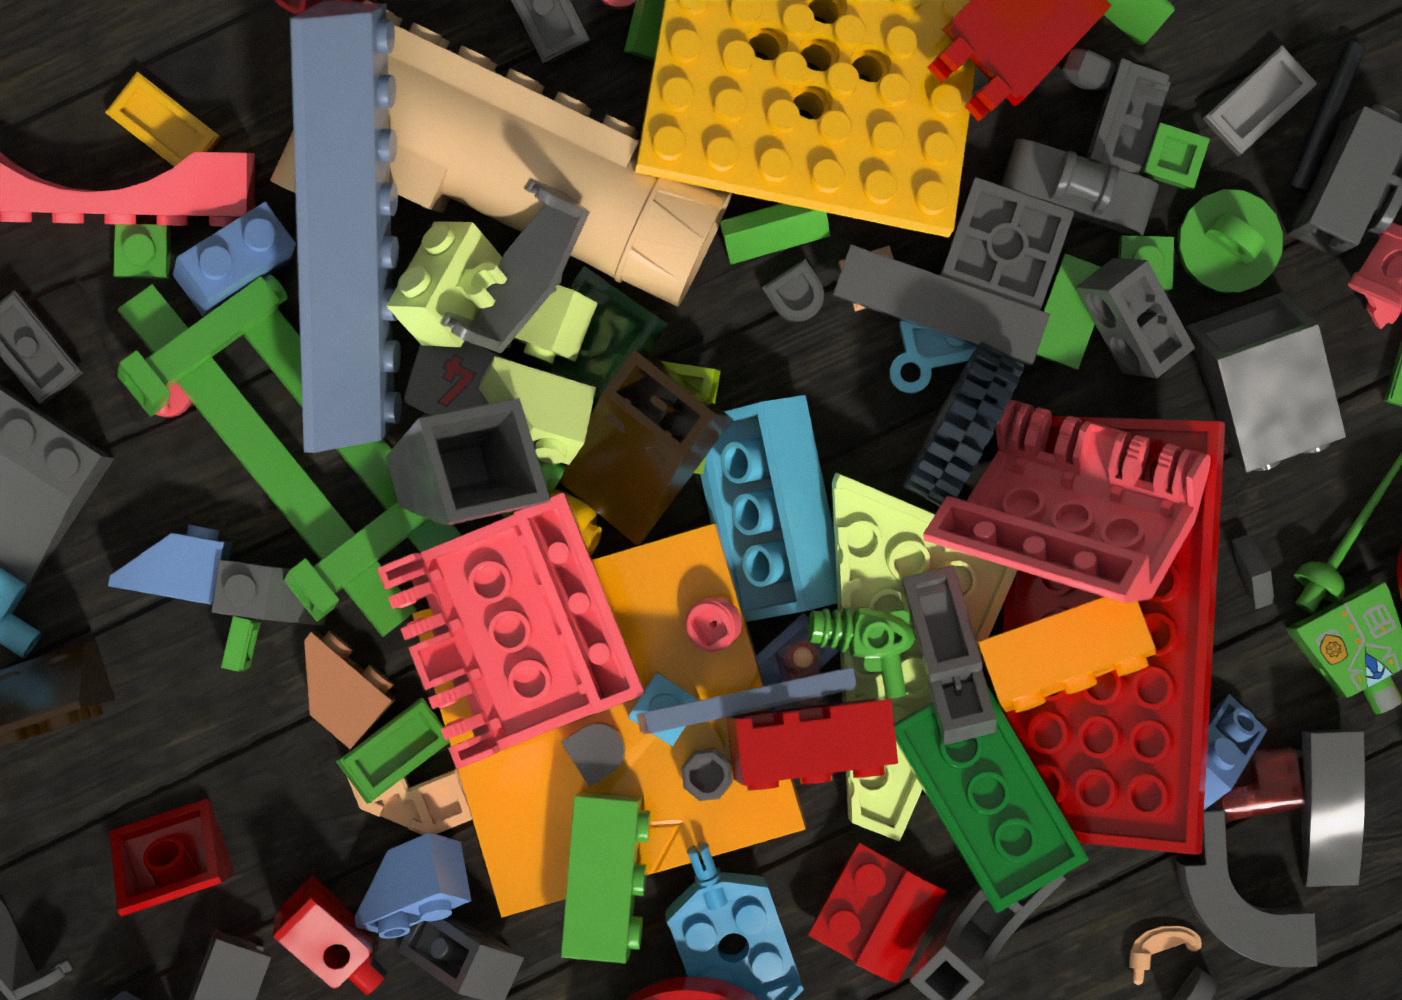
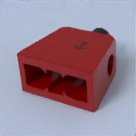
M313 874L276 911L273 937L331 988H338L348 978L365 995H368L386 977L388 971L370 955L373 952V939L370 931L356 928L355 916ZM335 944H341V945H344L345 947L340 948V949H335V948H332V947H330V946L335 945Z

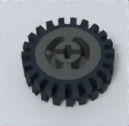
M982 341L978 344L934 420L930 432L925 438L921 450L917 454L912 464L913 466L906 477L904 488L938 506L942 505L947 496L954 498L958 496L964 482L971 475L974 465L979 461L984 447L990 441L996 425L1000 422L1005 412V407L1010 402L1013 391L1023 372L1024 363Z

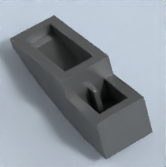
M954 565L903 577L902 582L916 641L944 745L996 733L997 719L982 671V659Z
M1357 729L1302 731L1304 781L1300 782L1304 886L1358 885L1364 831V731Z

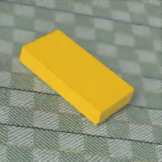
M136 72L105 112L174 167L193 152H211L222 138L138 72Z

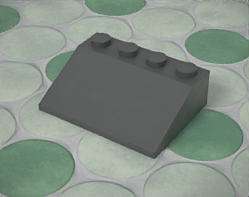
M0 384V568L27 584V589H29L114 458L2 384Z

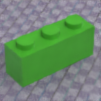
M579 791L574 796L561 958L626 963L631 949H640L643 920L642 917H634L633 914L635 895L644 896L647 864L638 863L639 842L648 843L651 825V811L642 810L643 796Z

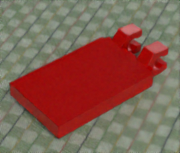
M970 0L943 27L942 31L952 42L927 68L942 83L969 58L989 79L964 105L980 121L989 111L995 109L1005 97L1014 107L1024 100L1105 14L1111 5L1107 0Z

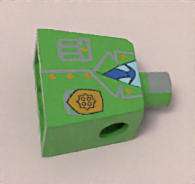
M1372 582L1343 597L1340 603H1332L1286 627L1291 638L1337 696L1348 698L1363 691L1375 715L1387 712L1402 703V697L1391 678V675L1402 670V627L1389 588L1385 582Z

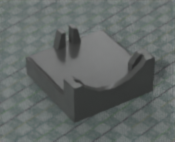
M974 177L964 200L965 204L940 276L1041 310L1075 211Z

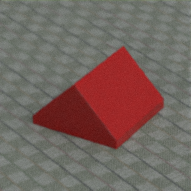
M208 798L109 831L116 907L121 917L223 883L235 875L212 804Z

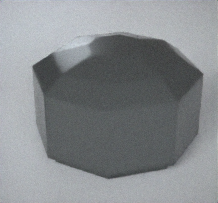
M1074 48L1070 50L1061 72L1067 80L1077 87L1099 92L1109 87L1116 67L1113 62L1104 56L1089 50Z
M715 748L695 750L681 767L683 788L699 801L720 799L733 783L731 761Z

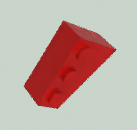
M883 697L762 711L726 717L733 779L742 786L747 785L748 791L779 787V781L800 778V784L832 781V773L853 770V778L885 775V765L898 764L891 699Z

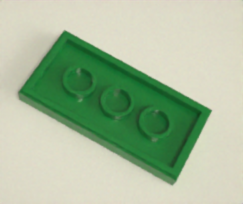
M988 688L997 719L996 733L944 745L932 702L894 723L896 744L991 908L997 914L1089 861Z

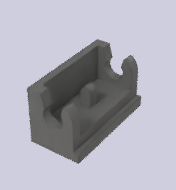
M1121 59L1115 66V72L1107 88L1086 158L1108 166L1111 164L1117 165L1121 170L1141 176L1161 109L1170 87V76L1134 64L1132 61Z
M214 929L188 1000H256L271 960V954L264 952L265 947Z

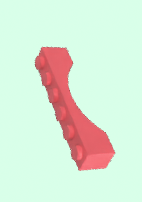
M0 152V222H32V212L52 213V223H84V213L104 214V224H136V214L157 215V225L174 226L188 225V216H209V226L225 227L255 208V153L193 152L174 168L147 182L119 190L92 191L69 188L44 180L16 165Z

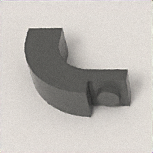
M1215 806L1207 807L1204 810L1202 853L1197 854L1196 860H1176L1180 886L1192 912L1211 934L1232 950L1251 960L1278 967L1318 966L1315 913L1305 907L1263 908L1245 902L1232 885L1228 873L1225 811Z
M1068 873L997 914L994 913L977 884L929 943L916 964L909 981L930 1000H967L985 982L994 958L1006 941L1024 920L1067 878Z

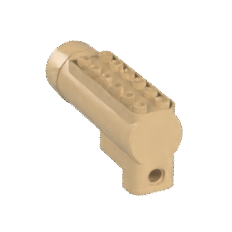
M387 10V19H391L395 27L394 48L392 53H388V75H393L396 82L395 103L392 108H389V129H394L397 136L396 157L394 162H390V183L397 185L398 195L427 209L441 213L445 212L450 199H453L513 229L523 232L545 205V203L535 198V194L524 189L529 178H533L563 191L590 212L570 256L615 278V281L619 283L625 281L678 307L707 254L719 228L720 221H722L732 193L635 173L640 144L636 140L639 131L635 130L636 128L609 115H606L603 123L589 118L592 109L588 108L586 104L561 92L557 93L553 101L541 95L544 86L534 79L512 69H509L505 78L494 72L497 64L490 61L491 59L464 46H461L458 54L446 50L450 42L442 38L441 35L416 23L412 24L408 32L399 27L403 19ZM293 129L270 181L296 193Z

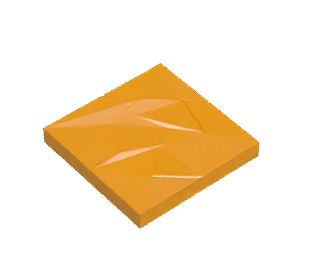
M717 523L592 560L644 690L656 672H659L701 700L765 686ZM709 596H720L731 601L738 609L742 621L741 632L737 640L718 652H707L695 646L688 637L685 627V620L689 609L697 602ZM431 608L412 613L414 620L419 618L426 619L433 616ZM432 630L418 635L420 642L434 637ZM452 680L435 686V694L453 688ZM466 696L457 699L454 704L440 708L445 727L447 723L459 718L466 719L473 716ZM641 696L597 714H590L458 769L501 918L566 899L574 796L579 791L643 796L642 810L651 811V825L648 843L639 842L638 863L647 864V876L691 863L687 849L695 845L699 858L702 860L698 843H708L711 856H716L805 830L806 822L793 779L781 780L777 788L748 791L747 785L742 786L733 779V783L720 799L699 801L683 788L681 767L695 750L715 748L731 761L726 717L685 726L674 745L671 746L652 733L643 734V732H640L639 725L628 718V715ZM772 707L747 713L771 711ZM595 722L608 723L622 734L626 746L625 756L620 766L614 772L589 787L561 741L588 724ZM472 730L450 738V745L453 746L474 737Z

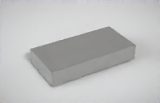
M1281 46L1210 111L1203 120L1238 157L1316 86L1317 83L1288 51Z

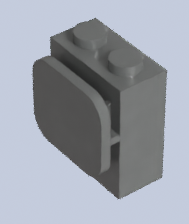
M1372 105L1371 109L1364 106L1340 122L1288 235L1335 257L1358 246L1362 236L1370 239L1388 229L1402 204L1401 115L1384 106Z

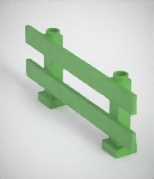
M267 274L263 278L260 276L190 328L183 323L153 284L119 307L118 312L153 354L144 360L136 350L119 363L118 378L150 417L168 404L169 388L177 383L321 561L312 567L305 558L288 572L284 582L316 622L334 609L339 601L335 593L342 588L382 637L406 620L412 613L416 612L417 609L413 604L404 608L397 607L392 609L388 597L402 591L398 586L388 590L384 589L377 572V568L381 567L378 560L407 537L421 553L462 536L453 524H439L399 506L385 458L392 449L382 439L336 449L386 510L355 534L212 358L237 338L244 335L302 407L300 336L278 310L279 305L288 298L279 281L271 274Z

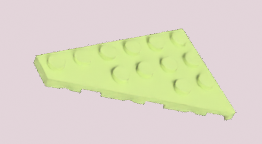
M836 472L832 480L837 599L840 614H842L845 608H849L853 616L857 607H867L881 611L905 609L909 612L902 578L954 565L981 656L982 652L978 642L989 638L1018 569L924 541L923 533L935 516L934 513ZM910 616V624H909V625L913 627L912 620H911V616ZM916 640L911 648L900 653L907 695L891 699L894 723L932 702ZM849 647L845 653L840 652L841 669L853 667L857 683L854 689L842 692V701L886 698L881 671L869 672L865 670L862 665L863 657L851 656ZM896 744L898 764L885 765V775L853 778V770L846 771L849 820L856 825L900 842L922 792V787Z

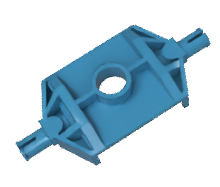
M698 843L704 863H701L695 845L688 848L687 854L690 857L696 874L694 876L695 882L665 911L668 927L671 929L687 976L709 977L722 980L750 992L760 1000H794L803 991V986L765 878L755 875L720 872L719 867H715L708 843ZM737 933L747 939L744 949L734 955L724 954L718 948L720 940L728 934Z

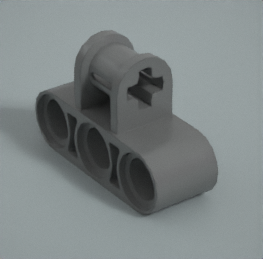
M1015 139L1000 185L1075 211L1073 215L1075 218L1133 236L1144 235L1159 189L1158 183L1121 170L1117 165L1111 164L1108 166L1078 156L1076 152L1070 150L1065 152L1025 139Z

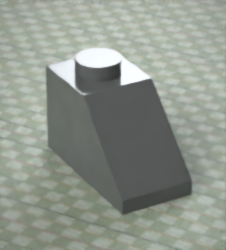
M219 560L212 613L325 626L327 617L325 615L316 622L286 585L284 579L292 568L236 560Z
M450 916L442 920L422 921L410 926V932L404 936L398 949L400 954L456 993L480 1000H505L525 958L495 937Z

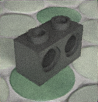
M1112 258L1075 287L1123 374L1158 378L1195 349L1148 260Z

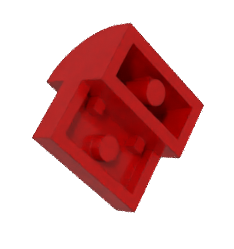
M857 841L807 934L850 958L861 968L888 981L899 983L949 890L904 864L901 865Z

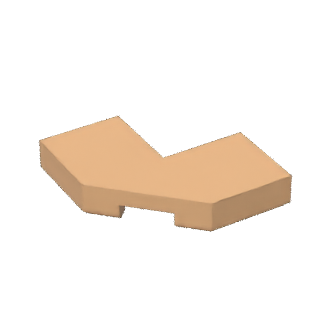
M458 769L410 787L405 776L368 804L349 780L360 809L396 822L421 835L429 832L437 834L472 820Z

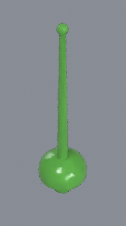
M1402 452L1326 564L1322 562L1305 563L1294 574L1295 578L1305 587L1295 602L1304 611L1314 614L1323 599L1333 603H1340L1344 597L1345 583L1336 569L1402 466Z

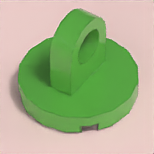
M1223 189L1204 196L1186 212L1177 235L1179 258L1183 269L1197 285L1214 293H1240L1259 286L1274 272L1282 255L1283 232L1276 213L1263 199L1244 190Z

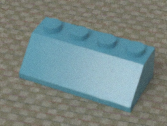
M801 395L763 401L725 411L733 420L706 455L704 474L701 475L710 523H717L746 622L837 604L834 528L806 396Z

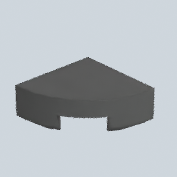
M1249 534L1232 540L1236 562L1255 609L1273 604L1274 594L1271 570L1255 540Z

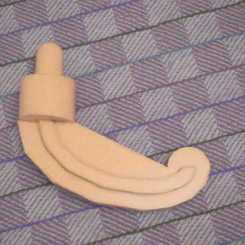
M1160 926L1145 931L1134 940L1130 950L1129 968H1134V983L1137 985L1143 983L1144 970H1150L1151 954L1184 943L1188 950L1198 951L1202 946L1201 938L1193 930L1182 926Z

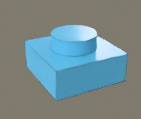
M656 672L644 690L645 694L641 695L628 718L638 724L636 715L638 713L701 699L659 672ZM685 726L652 734L673 746Z

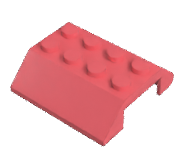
M1010 400L1004 409L1005 412L1000 422L995 427L998 452L967 501L951 496L945 498L923 533L924 541L1124 603L1152 599L1196 521L1210 468V456L1190 449H1185L1181 454L1179 446L1167 444L1160 453L1153 483L1142 480L1150 448V442L1147 437L1136 435L1132 439L1129 432L1086 421L1083 424L1079 418L1068 416L1061 425L1054 455L1044 451L1051 427V411L1038 407L1034 412L1032 405Z
M565 492L551 497L550 501L546 504L521 509L514 512L512 516L421 553H413L377 568L385 590L410 581L413 582V588L388 597L392 609L407 607L416 603L417 600L426 597L433 616L409 622L406 627L401 629L405 640L431 630L433 632V638L408 648L424 689H430L449 680L453 682V688L428 698L432 709L437 707L444 708L456 703L457 699L466 696L473 716L454 720L447 723L446 727L441 729L445 740L470 730L473 732L474 737L448 748L456 769L485 759L503 749L590 714H597L645 694Z

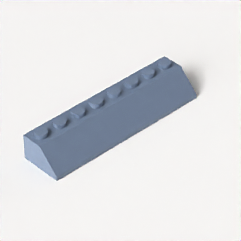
M322 1L291 18L304 452L316 453L382 440L395 423L397 424L400 421L402 412L400 392H394V372H398L401 361L400 342L393 340V321H396L397 317L386 306L395 291L392 288V269L396 268L399 258L398 238L391 236V216H394L397 210L398 189L395 183H390V162H394L396 157L397 136L394 129H389V108H392L395 103L396 82L393 75H388V53H392L394 48L395 27L393 21L387 19V4Z

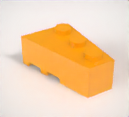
M1108 597L1100 598L978 642L997 697L1005 712L1011 710L1021 712L1045 703V697L1065 690L1066 694H1072L1090 688L1097 684L1096 677L1116 670L1118 676L1141 670L1149 666L1146 658L1155 654V646L1138 601L1124 603Z

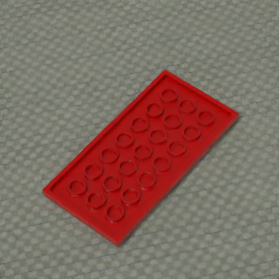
M1052 416L1050 432L1044 452L1054 455L1061 425L1066 420L1065 416ZM1075 417L1082 420L1081 423L1083 424L1086 421L1129 432L1132 439L1136 435L1147 437L1150 442V448L1142 480L1153 483L1158 459L1165 445L1179 446L1181 454L1185 449L1208 454L1211 460L1196 521L1152 599L1138 601L1155 646V654L1146 658L1149 666L1123 676H1118L1116 670L1096 677L1097 684L1090 688L1072 694H1066V691L1062 690L1045 697V703L1025 711L1015 712V710L1005 712L1000 702L999 707L1079 843L1194 855L1202 853L1225 423L1220 421ZM1018 570L1004 603L1003 633L1105 596Z

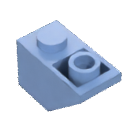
M1230 694L1222 699L1209 713L1204 810L1233 788L1267 731L1256 720L1255 716L1239 704Z
M429 832L388 850L356 913V928L379 933V937L385 939L397 938L408 934L410 926L422 921L445 919L452 914L453 908L470 902L471 896L461 842Z

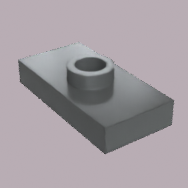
M12 291L0 301V356L36 401L44 405L83 374L84 371L18 291Z

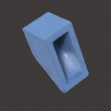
M188 525L187 534H169L111 574L108 586L213 605L219 560H229L232 542L218 540L220 530Z

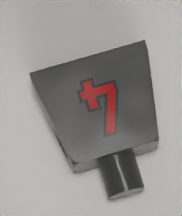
M465 340L461 347L422 346L420 344L403 402L424 412L421 418L487 405L489 403L479 389L481 378L494 356L502 359L506 358Z

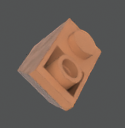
M331 630L325 636L319 631L311 632L304 640L310 715L344 745L352 749L359 744L397 699L388 691L393 686V683L374 666L369 664L364 670L348 657L354 650Z

